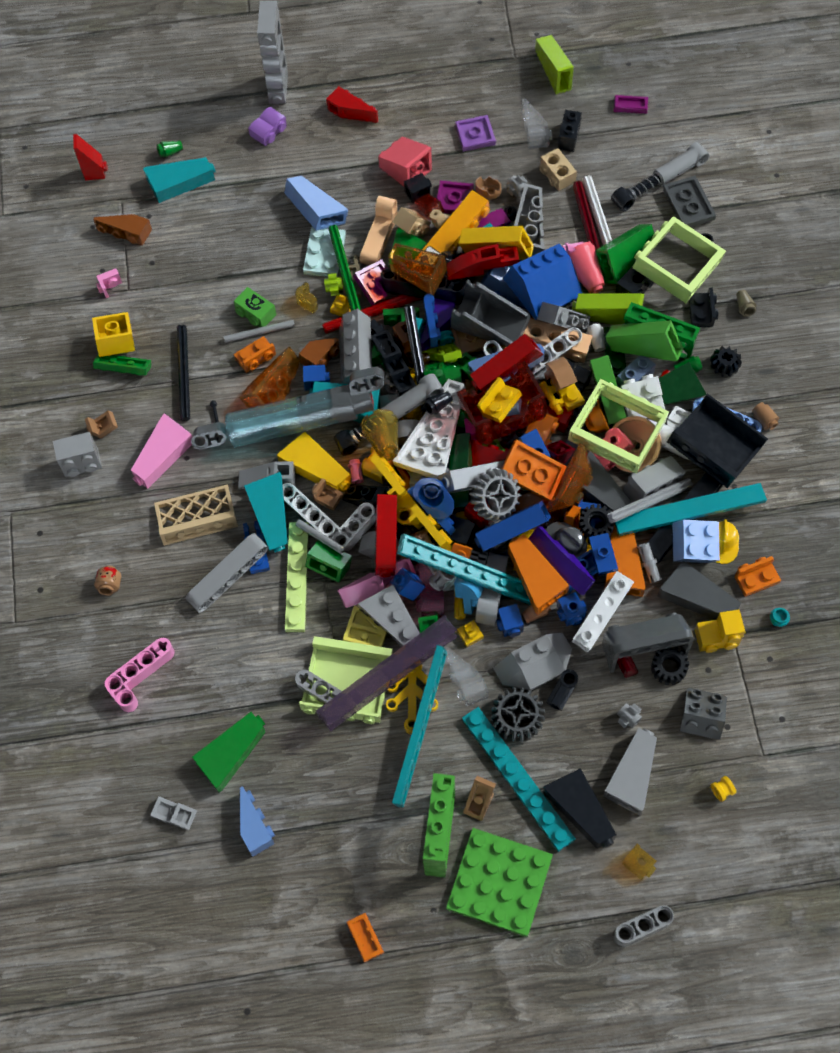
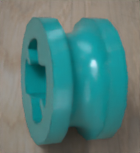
M445 330L440 332L441 339H438L440 346L455 342L452 331Z

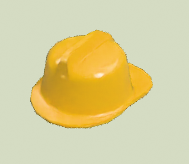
M726 519L719 522L720 561L715 562L720 564H728L734 561L739 550L738 530L733 524L727 522Z

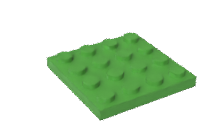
M472 828L446 910L528 937L553 854Z

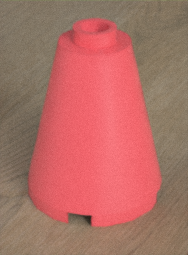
M585 242L574 247L575 251L572 253L568 251L567 253L571 257L579 282L589 293L602 291L605 282L593 243Z

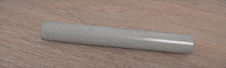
M299 519L296 522L298 528L336 552L343 553L345 547L302 520Z

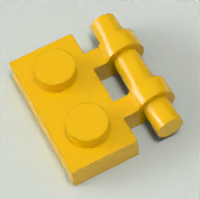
M550 380L552 386H548L545 381L539 384L542 389V395L548 399L550 408L557 415L563 413L561 408L563 406L566 407L567 411H570L585 404V400L575 384L558 391L555 390L552 380ZM557 393L560 399H556L553 394Z

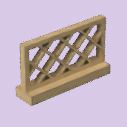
M228 484L154 503L159 534L164 546L238 527ZM226 492L222 500L216 498L218 493ZM206 497L208 499L202 505L197 502L199 498ZM212 501L219 503L215 510L208 507ZM182 502L189 503L186 509H182L178 506ZM168 506L171 508L167 514L160 512L162 507ZM193 506L200 508L196 515L189 512ZM223 506L230 509L228 512H219ZM175 510L182 513L178 519L171 517ZM204 511L211 513L208 517H200ZM186 515L193 518L191 521L181 522ZM167 520L174 522L172 526L163 528Z

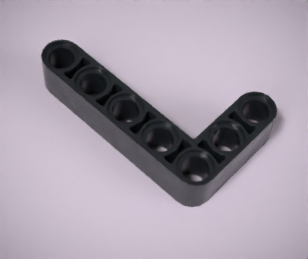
M392 268L384 269L381 272L382 288L385 292L424 299L426 294H432L434 299L453 302L455 305L461 304L464 298L466 281L470 280L473 284L476 277L448 280V278Z

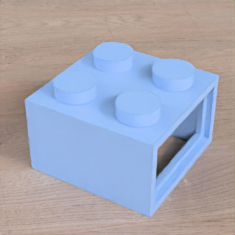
M698 520L674 522L673 562L711 563L720 561L719 522Z

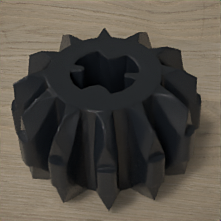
M723 346L719 350L715 349L710 358L711 369H715V374L720 372L722 377L725 374L729 377L732 376V373L736 374L742 364L741 354H737V349L731 350L730 346L727 349Z

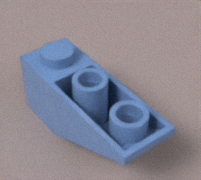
M242 786L240 787V835L251 855L255 856L274 845L272 838L275 835L269 825L265 827L262 822L265 817L261 809H255L252 804L255 799L250 790L246 792Z

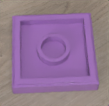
M488 115L455 121V127L463 151L496 145Z

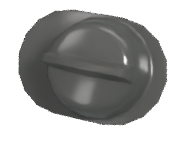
M555 522L546 528L552 539L558 540L569 554H574L576 558L587 551V541L577 528L565 522Z

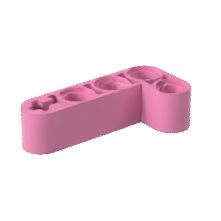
M167 638L157 639L106 678L105 687L124 712H132L138 706V700L131 689L173 658L175 654L174 649ZM147 659H152L150 664H144ZM131 671H136L134 676L128 677ZM120 683L117 689H111L114 684ZM126 698H131L128 704H123Z

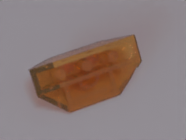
M579 443L564 471L552 500L548 501L546 505L549 513L575 506L576 503L579 504L584 496V493H582L583 489L591 484L593 469L586 445Z

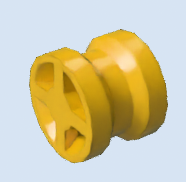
M727 776L721 777L719 782H713L710 785L712 792L720 802L725 801L727 796L736 794L735 786Z

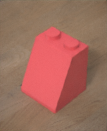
M405 137L394 141L387 150L382 151L378 156L379 168L402 186H404L405 180L420 173H423L425 176L432 170L431 147Z

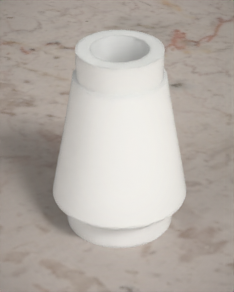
M601 324L588 326L586 334L592 335L591 344L595 352L605 350L604 328L601 327Z

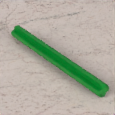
M330 225L328 228L350 310H360L338 226Z

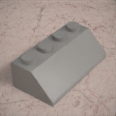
M359 309L343 314L339 328L340 379L342 384H349V377L353 372L372 367L371 319Z

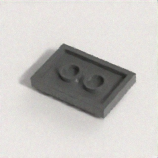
M696 175L663 185V191L676 217L687 226L693 227L716 219V214Z

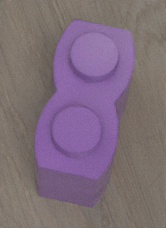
M268 107L249 126V135L266 146L274 141L277 134L285 130L287 124L286 117L272 107Z

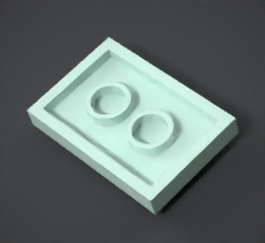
M311 227L303 268L304 275L328 277V274L336 273L337 277H339L340 270L329 229L315 230ZM339 230L344 247L346 230Z

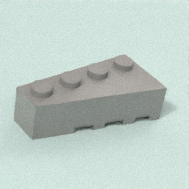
M525 183L514 226L524 227L534 245L533 256L544 251L542 187Z

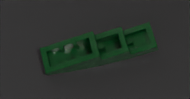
M471 433L454 434L450 451V471L472 467ZM470 490L450 493L454 500V508H465L471 501Z

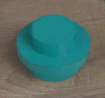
M775 608L770 613V621L777 627H784L789 623L790 615L784 608Z

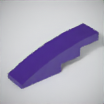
M537 526L528 539L562 578L578 593L584 595L595 582L594 578L574 554H569L558 540H553L543 527Z

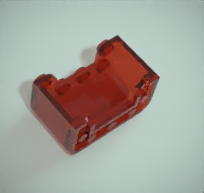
M526 361L518 364L517 373L515 375L513 373L509 374L510 380L504 382L505 385L521 391L522 396L520 398L522 403L520 414L506 416L501 423L491 419L483 420L482 413L477 406L488 390L479 394L475 390L471 391L472 394H469L465 389L456 392L460 408L480 444H490L493 440L505 437L515 430L523 429L527 425L545 418L548 411L545 394Z

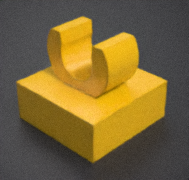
M340 294L336 296L330 308V313L342 317L343 314L351 310L347 296Z
M474 620L457 628V633L466 648L484 639V635Z

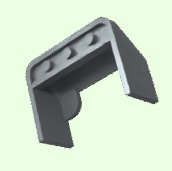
M674 612L666 615V617L620 627L619 625L610 626L604 633L602 646L610 673L615 671L617 660L623 657L679 645L681 650L684 651L683 655L688 656L694 636L683 616Z

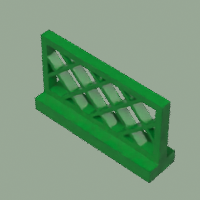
M633 302L630 303L624 315V324L671 320L683 350L686 352V354L681 353L679 359L684 361L692 356L700 327Z

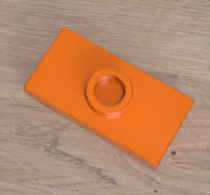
M366 912L346 922L364 963L384 953Z

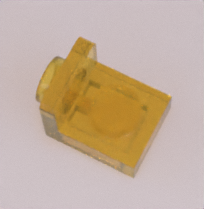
M304 282L295 292L296 302L303 308L315 313L318 309L317 298L310 293L309 283Z

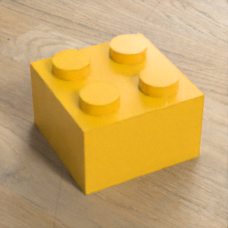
M128 312L92 318L99 357L135 351Z

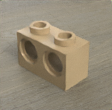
M559 148L541 156L540 171L549 178L550 184L555 186L558 191L572 185L576 181L577 171Z
M401 207L393 223L408 234L423 237L429 231L431 221L417 211Z

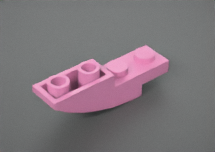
M401 558L396 561L395 575L402 567L416 574L410 559ZM369 573L339 589L338 593L345 608H348L391 586L390 581L394 576L384 578L375 575V573Z

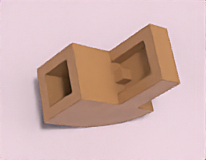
M564 357L545 363L547 369L544 373L546 381L552 380L556 391L577 382L569 362Z

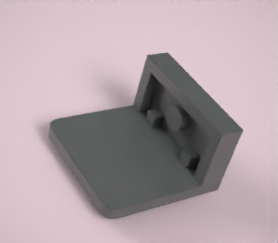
M688 688L680 731L720 740L726 718L727 697L718 693Z

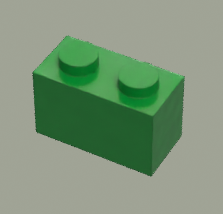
M318 540L307 553L305 567L339 583L350 569L352 555L344 551L340 554Z

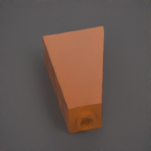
M614 525L610 541L617 562L618 572L634 581L626 595L643 597L645 582L635 534L618 536ZM616 572L606 574L604 590Z
M525 534L520 537L516 536L509 542L508 553L535 613L539 615L568 593L569 584Z

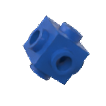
M576 592L559 598L557 601L558 617L561 621L565 622L566 626H576L584 621L587 607L583 600L580 601Z

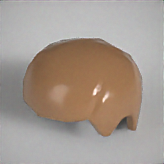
M480 176L475 181L476 193L488 201L500 196L502 187L498 180L492 179L490 176L483 180Z

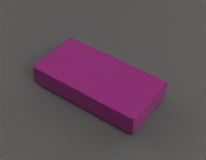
M614 96V112L647 114L648 97Z

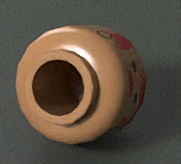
M110 565L98 569L94 582L95 588L102 595H112L120 588L121 573L114 566Z

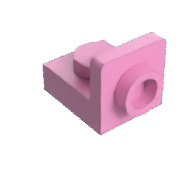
M115 268L98 275L99 283L96 286L99 293H104L105 297L108 298L109 295L106 289L114 288L122 283L117 269Z

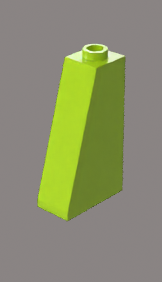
M552 35L536 39L535 51L555 94L572 90L574 67Z
M578 294L577 301L573 300L572 310L591 316L589 321L611 325L624 324V315L630 303L633 302L642 306L644 294Z

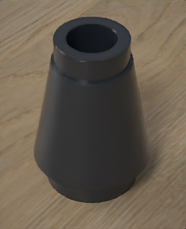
M446 391L428 397L424 402L426 411L430 415L438 414L453 401L452 395Z

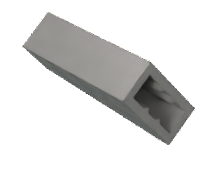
M505 460L448 471L438 475V478L449 493L474 490L471 486L477 484L476 478L481 479L480 473H486V470H493L494 468L501 470Z
M640 728L635 733L603 795L605 798L641 816L645 807L657 737L650 730H642Z

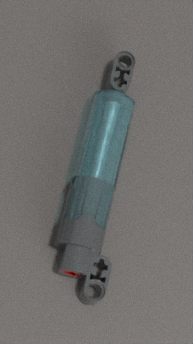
M380 367L355 371L350 375L349 384L227 413L225 424L216 422L195 428L191 443L194 448L200 450L222 445L228 437L230 443L237 448L358 419V414L374 410L372 391L379 390L384 386V371ZM377 376V377H379L380 379H379V380H373L372 377Z

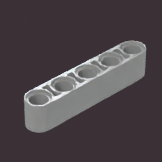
M255 533L249 535L188 592L186 600L198 613H202L268 551V546Z

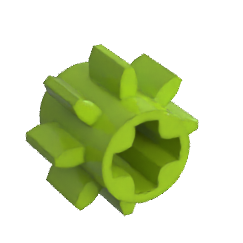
M336 273L328 274V279H324L326 293L330 292L331 296L339 295V291L343 290L342 277H337Z

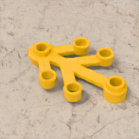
M417 658L406 659L402 666L403 671L395 679H390L386 683L387 690L390 693H394L398 690V686L408 678V685L395 698L387 700L386 708L390 712H395L398 706L408 697V718L404 722V729L410 735L412 734L413 727H409L408 724L416 720V696L421 700L424 692L416 685V677L425 685L428 678L422 671L421 661ZM414 664L416 668L410 669L409 665ZM394 683L396 687L391 689L389 684ZM434 699L436 706L432 708L431 712L438 709V701ZM393 702L396 704V706L394 708H390L388 706L389 703Z

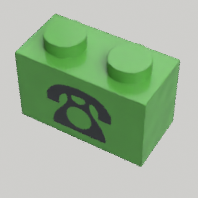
M249 287L234 300L236 313L241 317H246L254 326L264 327L277 315L275 305Z

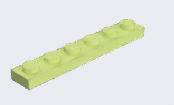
M289 522L285 632H305L307 567H305L308 553L309 534L298 528L296 522Z

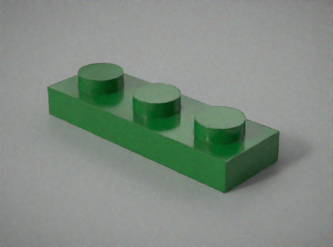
M98 354L93 361V369L131 373L138 376L147 375L152 366L151 360L117 355L99 357Z

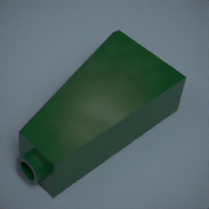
M689 362L659 378L664 406L701 398L706 395Z

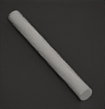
M289 320L223 337L225 343L295 327L294 320Z

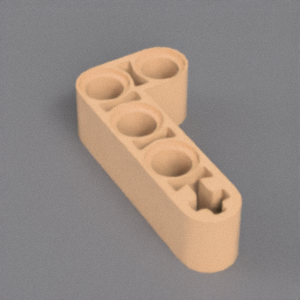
M378 196L375 206L376 216L362 248L359 259L360 263L371 265L381 260L395 225L393 220L398 213L396 199Z

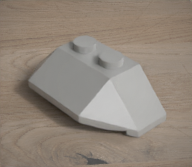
M563 633L546 634L511 652L493 670L503 686L515 687L516 689L523 687L524 690L532 691L561 676V673L567 669L572 647Z

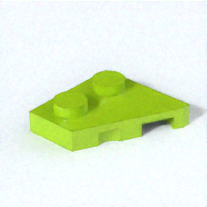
M454 343L422 351V353H428L430 360L453 363L458 360L457 358L462 357L461 350Z

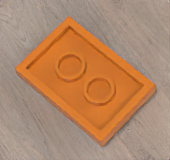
M516 439L501 469L507 470L508 474H513V480L517 479V485L547 501H551L567 466Z

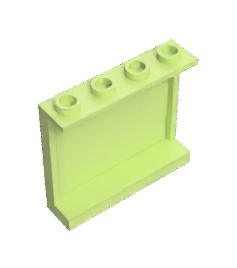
M314 636L309 671L343 691L347 697V705L345 708L327 706L304 692L302 701L299 702L301 710L312 715L315 712L322 713L329 718L340 716L348 721L358 719L363 720L367 724L380 723L387 689L386 683L389 679L393 658L392 649ZM307 676L306 682L310 684V686H311L310 689H312V685H313V684L308 681V676ZM321 685L316 688L315 692L318 695H323L326 693L327 688ZM331 691L330 697L334 699V704H337L338 702L342 703L341 697H339L338 699L333 697V691Z

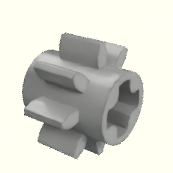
M512 176L507 181V192L511 196L521 197L524 185L528 181L523 176Z
M626 703L617 713L620 717L618 723L624 728L627 726L634 728L642 719V716L639 715L641 709L635 703L632 706Z

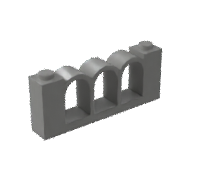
M260 1L257 36L263 61L266 87L268 89L269 104H286L288 69L277 1Z

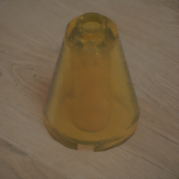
M386 409L375 410L370 416L367 414L361 422L362 433L380 458L383 456L387 461L393 460L398 455L397 417L392 411Z

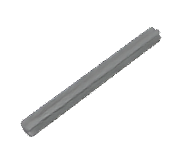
M690 478L684 479L608 513L607 518L610 523L617 522L692 488L693 483Z

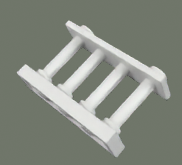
M618 571L615 573L574 636L572 643L586 652L591 650L633 585V580Z

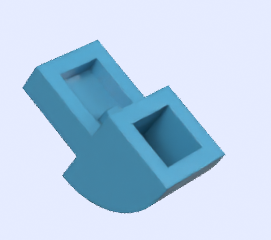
M456 577L454 581L455 597L463 598L464 614L472 615L484 587Z

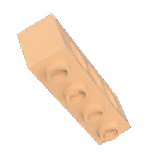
M530 318L523 334L528 335L536 344L540 343L544 347L551 342L550 340H554L567 331L568 328ZM572 331L568 334V337L571 341H577L579 335L577 332ZM582 333L581 341L560 357L585 363L592 335ZM556 342L553 345V349L556 352H561L564 346L562 343Z

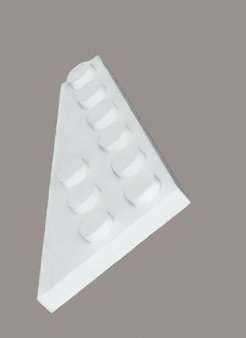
M451 379L446 381L443 386L444 392L448 391L452 395L453 401L436 415H430L427 411L425 412L394 458V466L438 480V475L446 472L466 389L464 383Z

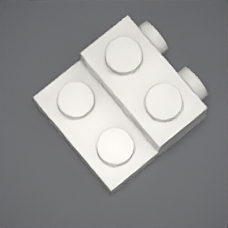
M653 374L642 376V380L635 382V379L623 381L624 385L620 386L621 389H626L631 394L645 398L648 402L665 409L658 376L653 377ZM625 407L626 413H627V417H630V416H639V417L647 418V417H645V416H643V415H641V414H639V413H637V412H635V411H633V410H631V409Z

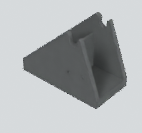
M467 280L464 298L458 310L453 309L450 327L456 331L487 341L494 340L499 345L507 347L523 335L530 321V316L527 312L481 283L476 282V284H472L470 280Z

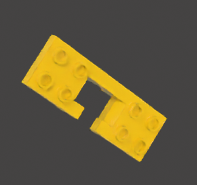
M375 453L370 460L392 486L387 492L388 495H397V521L402 525H414L418 530L424 526L441 548L451 552L452 546L450 544L453 541L442 529L439 531L441 526L430 514L427 516L403 487L406 483L395 472L390 463L383 456L379 458ZM408 511L409 518L405 521L400 520V513Z

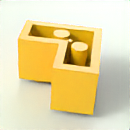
M740 609L720 612L717 620L699 622L694 629L700 652L706 651L707 653L715 652L721 648H726V650L735 649L739 646L745 634Z

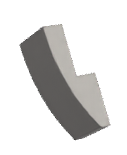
M158 796L150 817L189 830L197 810Z

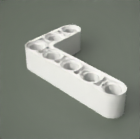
M572 327L545 345L543 348L549 358L545 363L557 359L577 345L582 339L581 330ZM575 331L578 333L579 338L577 341H571L568 334ZM494 340L487 341L483 347L486 356L490 355L487 352V346L490 344L497 346L496 352L503 350ZM556 342L563 344L564 349L561 352H556L553 349V345ZM540 362L533 367L531 373L523 374L518 378L516 384H509L508 386L513 388L519 386L546 367L545 363Z
M291 483L283 484L284 500L316 530L338 544L342 538H346L345 544L342 545L345 547L344 552L351 550L362 538V535L375 523L376 508L370 503H362L345 523L339 527ZM293 490V494L287 497V493ZM306 502V506L300 509L301 503ZM372 509L371 515L365 517L366 511ZM319 514L318 520L313 521L314 515ZM358 523L359 528L356 531H352L353 525ZM329 526H333L332 531L330 533H326V529Z

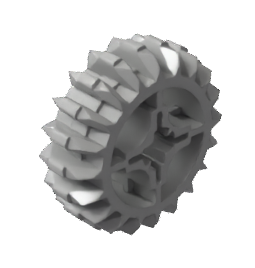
M494 468L493 470H486V473H480L481 479H475L477 484L471 486L474 492L470 493L474 499L470 502L475 505L473 509L478 512L480 517L496 522L504 520L505 516H511L510 511H516L514 506L515 504H520L517 501V497L521 495L517 493L520 487L516 485L518 480H513V474H508V471L504 469Z

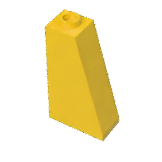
M523 226L462 228L461 236L458 239L459 246L465 253L498 244L499 249L517 246L519 260L531 257L534 247Z
M305 431L277 454L278 462L293 461L296 473L314 483H319L323 478L326 480L327 485L340 492L347 490L351 484L350 474Z

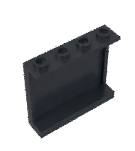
M707 393L695 410L672 432L667 443L728 489L760 451L768 438Z

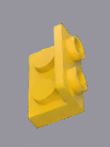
M498 377L480 399L477 406L483 417L501 423L522 396V393L516 388L505 385L503 379Z

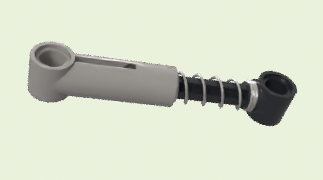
M695 142L688 147L686 152L654 170L653 175H649L648 179H643L641 183H636V186L626 189L620 187L615 190L611 195V200L622 212H625L633 206L638 196L641 197V194L646 191L648 192L649 189H654L656 185L662 186L694 166H702L709 159L710 154L698 142Z
M435 374L424 376L418 385L381 408V413L379 415L376 414V417L371 420L369 419L364 425L361 424L362 426L357 429L354 428L355 430H342L334 436V441L341 454L347 456L354 453L358 449V443L362 438H367L368 434H373L376 429H381V426L384 424L394 423L422 405L428 397L443 393L444 389Z

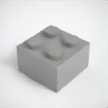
M90 432L53 441L56 460L65 477H75L81 473L94 472L102 468L99 451Z

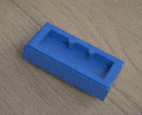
M605 533L589 537L598 575L618 571L609 534Z

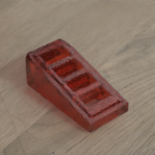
M430 194L414 202L430 220V213L434 209L440 210L443 214L445 212L441 201Z

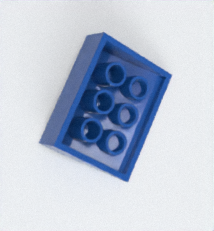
M560 243L512 265L503 277V280L535 320L538 319L542 302L563 307L576 300L578 294H583L571 257Z

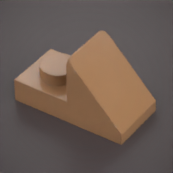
M476 776L463 813L482 821L494 796L493 792L496 784Z

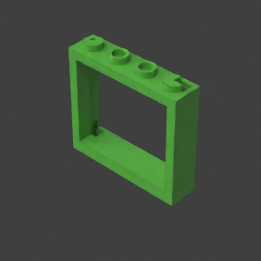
M433 774L423 855L424 873L427 876L446 878L455 803V776Z

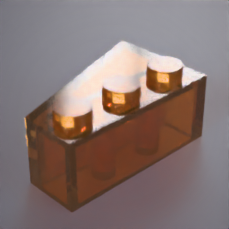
M398 243L394 244L388 255L391 271L434 296L447 271L445 255Z

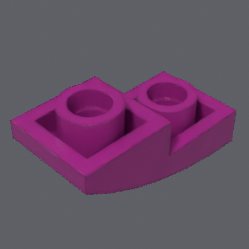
M500 208L482 218L477 228L484 227L488 223H491L493 227L507 226L511 221L503 209Z

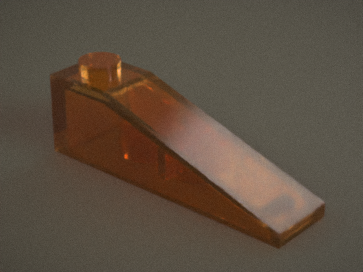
M287 347L239 396L249 411L266 417L279 414L284 410L286 396L291 390L289 388L291 381L295 378L300 364L299 357L291 347Z

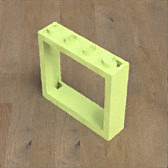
M673 216L669 222L665 221L660 232L658 230L655 232L651 242L649 240L646 242L643 251H638L634 257L636 261L633 268L684 303H687L718 266L726 251ZM668 232L710 259L689 285L647 258Z
M600 379L571 427L568 440L625 469L637 473L664 426L669 411L648 402L645 398L635 396L628 390L621 389L611 382L608 383ZM600 395L658 422L639 456L629 453L581 429Z

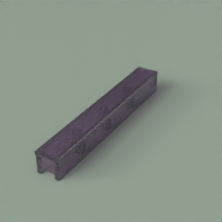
M444 615L316 710L318 718L323 721L330 732L433 656L437 645L445 647L457 638L455 634L457 632L456 628L450 623L447 616Z

